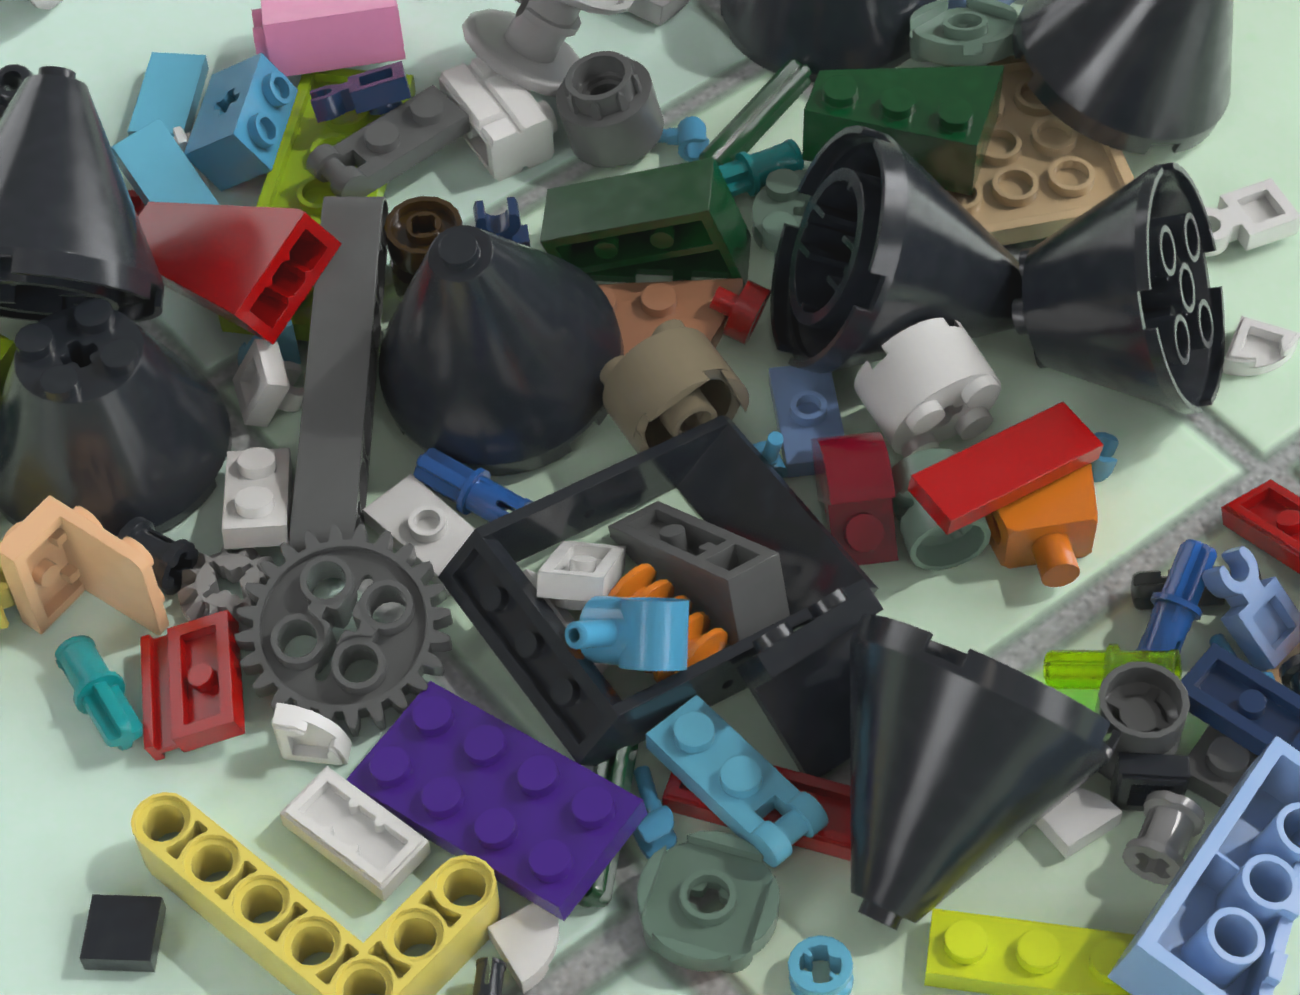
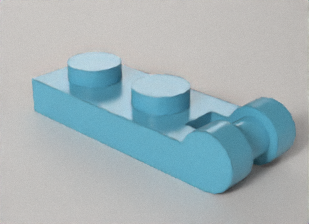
M697 694L646 733V748L738 837L754 845L763 855V861L771 867H777L793 853L792 845L802 836L812 838L829 823L825 810L812 795L805 791L800 792ZM773 809H776L782 815L775 823L762 819Z

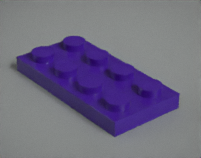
M429 681L427 690L421 691L346 780L424 838L454 856H476L486 861L494 870L496 881L565 921L648 813L643 799L434 682Z

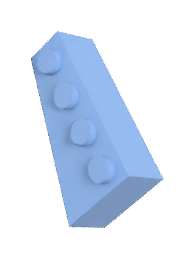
M1275 736L1244 772L1107 977L1131 995H1273L1275 987L1281 982L1288 958L1285 950L1293 921L1300 914V752L1278 736Z

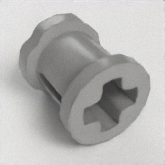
M1159 790L1148 794L1144 803L1145 821L1138 837L1127 842L1122 858L1126 866L1141 878L1153 883L1169 885L1185 861L1183 857L1191 837L1200 834L1204 827L1205 812L1197 803L1184 795Z

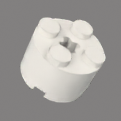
M944 318L928 319L899 332L881 346L887 356L874 369L867 360L856 375L854 389L893 450L902 455L903 458L918 451L939 448L940 442L958 434L961 439L969 440L983 433L993 422V417L989 410L995 404L1001 391L999 378L962 324L955 320L954 326H949Z

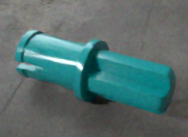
M788 139L783 143L752 154H748L745 151L736 153L735 161L721 165L719 168L732 196L735 197L746 192L750 196L757 195L760 192V188L766 186L767 176L777 169L785 168L797 171L804 169L805 165L799 146L793 139Z
M78 635L65 640L55 652L57 659L55 662L62 669L75 691L73 701L76 708L81 713L90 716L107 746L118 747L121 751L131 748L133 741L142 736L143 726L124 695L126 686L121 675L108 669L96 649L95 642L89 636Z

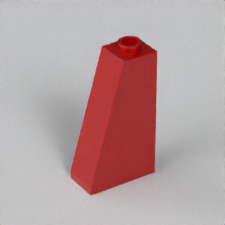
M148 201L138 216L166 287L272 345L342 245L340 241L313 218L298 208Z

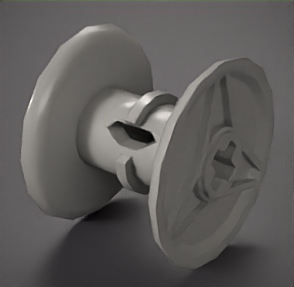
M515 0L521 3L516 14L495 9L476 11L471 13L462 24L465 41L476 56L496 73L523 88L545 96L556 97L568 70L580 59L571 46L564 41L566 37L574 36L581 26V20L578 16L580 11L609 16L628 11L634 0Z

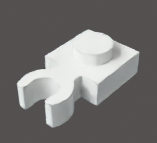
M1272 178L1222 194L1219 197L1217 209L1205 207L1216 245V251L1206 252L1205 256L1221 254L1227 249L1229 242L1238 240L1243 248L1248 251L1298 234L1300 214Z

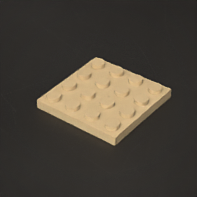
M1024 54L1021 59H1015V56L1011 55L1002 60L988 63V66L1004 65L998 118L972 196L952 191L947 192L1002 245L1048 238L1134 180V176L1121 150L1103 145L1082 135L1050 112L1027 85L1033 76V72L1026 62Z

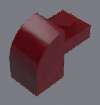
M873 431L812 438L817 498L819 502L825 505L827 530L858 565L899 561L892 498H895V488L890 459L882 434Z

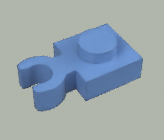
M1239 546L1225 550L1221 556L1228 564L1231 575L1224 565L1207 569L1202 573L1204 584L1214 596L1226 599L1231 608L1224 614L1221 621L1251 665L1259 671L1275 669L1300 642V612L1275 576L1259 580L1257 561L1248 548Z

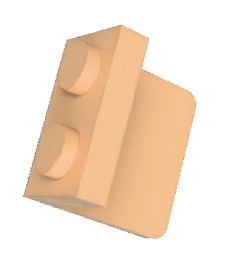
M49 495L22 522L14 524L4 535L0 543V565L22 622L41 635L85 590L156 635H161L168 628L169 621L163 604L165 596L157 585L152 568L154 560L151 554L135 539L124 537L121 540L105 530L99 520L85 508L75 506L71 509Z

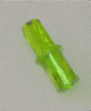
M1108 644L1106 650H1049L1044 658L1043 677L1045 678L1046 685L1054 689L1100 690L1103 679L1114 668L1128 662H1150L1163 666L1178 676L1180 680L1182 679V662L1178 649H1170L1169 651L1121 650L1118 644Z

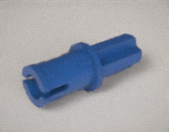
M429 448L416 461L414 477L428 488L457 503V511L464 515L473 512L491 522L508 514L507 510L513 512L533 502L491 480L488 470L484 468L473 470L435 448Z
M1187 539L1180 545L1162 592H1153L1150 601L1154 604L1146 630L1133 656L1135 659H1139V662H1150L1163 666L1171 672L1175 671L1187 633L1190 631L1193 620H1200L1203 611L1198 607L1205 588L1202 573L1214 566L1217 558V552L1214 548L1192 539Z

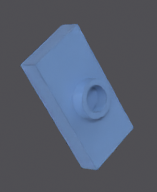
M792 366L769 368V387L777 429L784 438L781 450L784 464L788 470L787 478L815 475L811 439L844 435L832 372L816 373Z

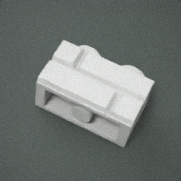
M478 57L472 59L468 66L462 63L441 72L439 77L440 91L469 115L470 132L462 137L494 179L502 181L522 172L525 166L530 169L550 160L553 154H555L553 133L557 132L558 124L555 114L547 101L536 102L531 95V90L523 88L496 73Z

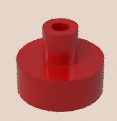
M748 280L740 295L719 286L709 308L729 317L723 335L745 345L765 309L771 290L751 280Z

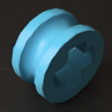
M813 936L799 942L791 951L788 970L790 986L794 995H850L854 982L853 961L850 951L842 942L833 937ZM813 961H828L830 969L829 982H813V975L811 973L813 971Z

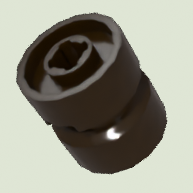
M431 196L407 199L395 206L386 218L384 230L390 255L393 285L396 294L401 299L433 240L446 229L463 225L459 210L449 201Z

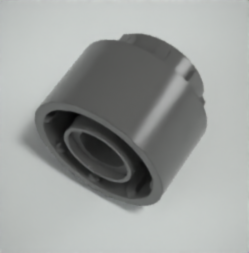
M599 51L588 54L570 67L558 89L556 105L574 154L587 164L597 167H617L629 164L650 152L662 136L664 119L651 76L642 64L628 56L625 57L613 51Z

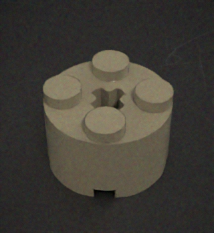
M677 319L668 320L659 325L652 336L637 344L627 354L611 359L605 364L600 373V381L604 385V408L637 454L718 416H727L733 420L740 406L746 412L749 405L747 388L706 335L697 329L686 327L682 321Z

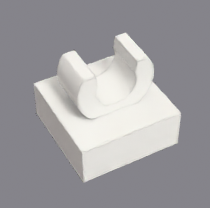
M255 338L232 379L244 425L268 427L278 408L286 412H296L302 407L304 388L293 387L302 372L301 366L294 362L283 361L278 341H275L272 345L263 339Z

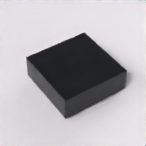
M1118 752L1110 785V801L1120 810L1145 811V800L1148 794L1153 791L1166 790L1185 796L1190 780L1189 756Z
M92 894L79 958L84 970L155 972L166 913L163 898L157 896Z

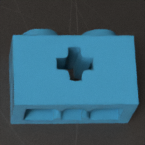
M262 53L212 74L184 154L221 192L272 171L298 89Z

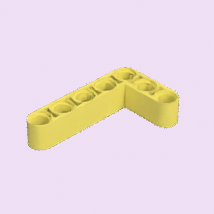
M162 792L144 799L133 811L131 819L132 833L144 864L150 873L295 995H436L489 940L487 927L501 920L502 912L494 870L486 861L476 856L461 855L450 858L440 865L362 942L186 798L176 793ZM180 832L171 840L158 841L165 834ZM220 871L229 872L220 880L214 882L205 881L213 873ZM465 895L481 897L473 905L457 906L453 904L455 900ZM269 911L280 912L271 921L253 923L254 919L262 913ZM417 944L433 946L425 955L418 957L404 955L407 949ZM318 952L331 954L327 960L313 966L302 964L312 954Z

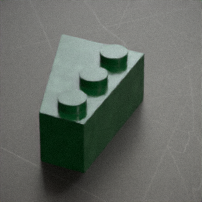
M1004 65L819 70L804 108L802 160L812 162L821 148L836 133L844 128L859 125L891 136L945 190L972 196L999 114Z
M714 157L547 190L540 243L546 253L575 265L594 281L636 283V275L673 276V281L692 280V277L743 278V288L748 282L751 234Z

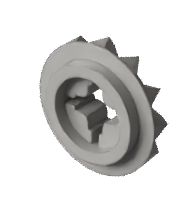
M224 544L219 553L211 556L199 552L197 564L193 569L182 570V585L180 591L177 592L180 606L186 619L192 621L228 610L239 622V633L251 629V627L240 622L236 614L237 608L257 605L248 596L245 585L246 583L266 585L268 580L260 567V563L262 560L275 564L272 557H264L258 554L254 548H244L243 550L224 549ZM227 578L231 583L240 582L244 599L241 600L237 594L232 595L228 590L220 591L217 580Z

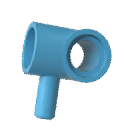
M594 596L585 604L579 621H573L567 625L565 629L566 643L573 649H581L584 657L593 663L619 665V668L641 671L687 670L689 600L659 597Z

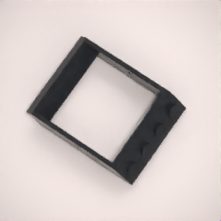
M723 415L476 528L438 576L439 580L444 584L445 588L578 764L596 766L613 757L617 750L628 746L633 747L645 741L646 733L696 694L711 707L748 688L737 667L759 654L752 641L785 621L789 623L794 632L814 620L807 608L842 587L850 598L870 586L873 593L879 589L733 421ZM677 488L704 521L779 553L790 616L687 667V670L679 671L622 700L595 664L584 657L581 649H573L568 646L565 640L566 627L544 598L536 597L537 589L516 563Z

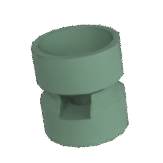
M932 448L918 451L903 458L891 468L895 488V498H892L893 512L899 522H901L900 531L910 559L915 566L925 570H944L964 564L979 555L990 542L991 531L985 516L946 535L907 490L911 475L957 453L950 449Z

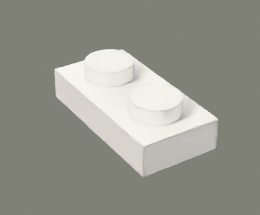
M253 447L242 451H227L221 528L224 549L280 546L283 542L289 545L292 486L290 448L268 449Z
M563 540L538 570L536 597L555 599V605L563 609L583 610L585 604L592 597L598 595L608 596L625 571L626 546Z

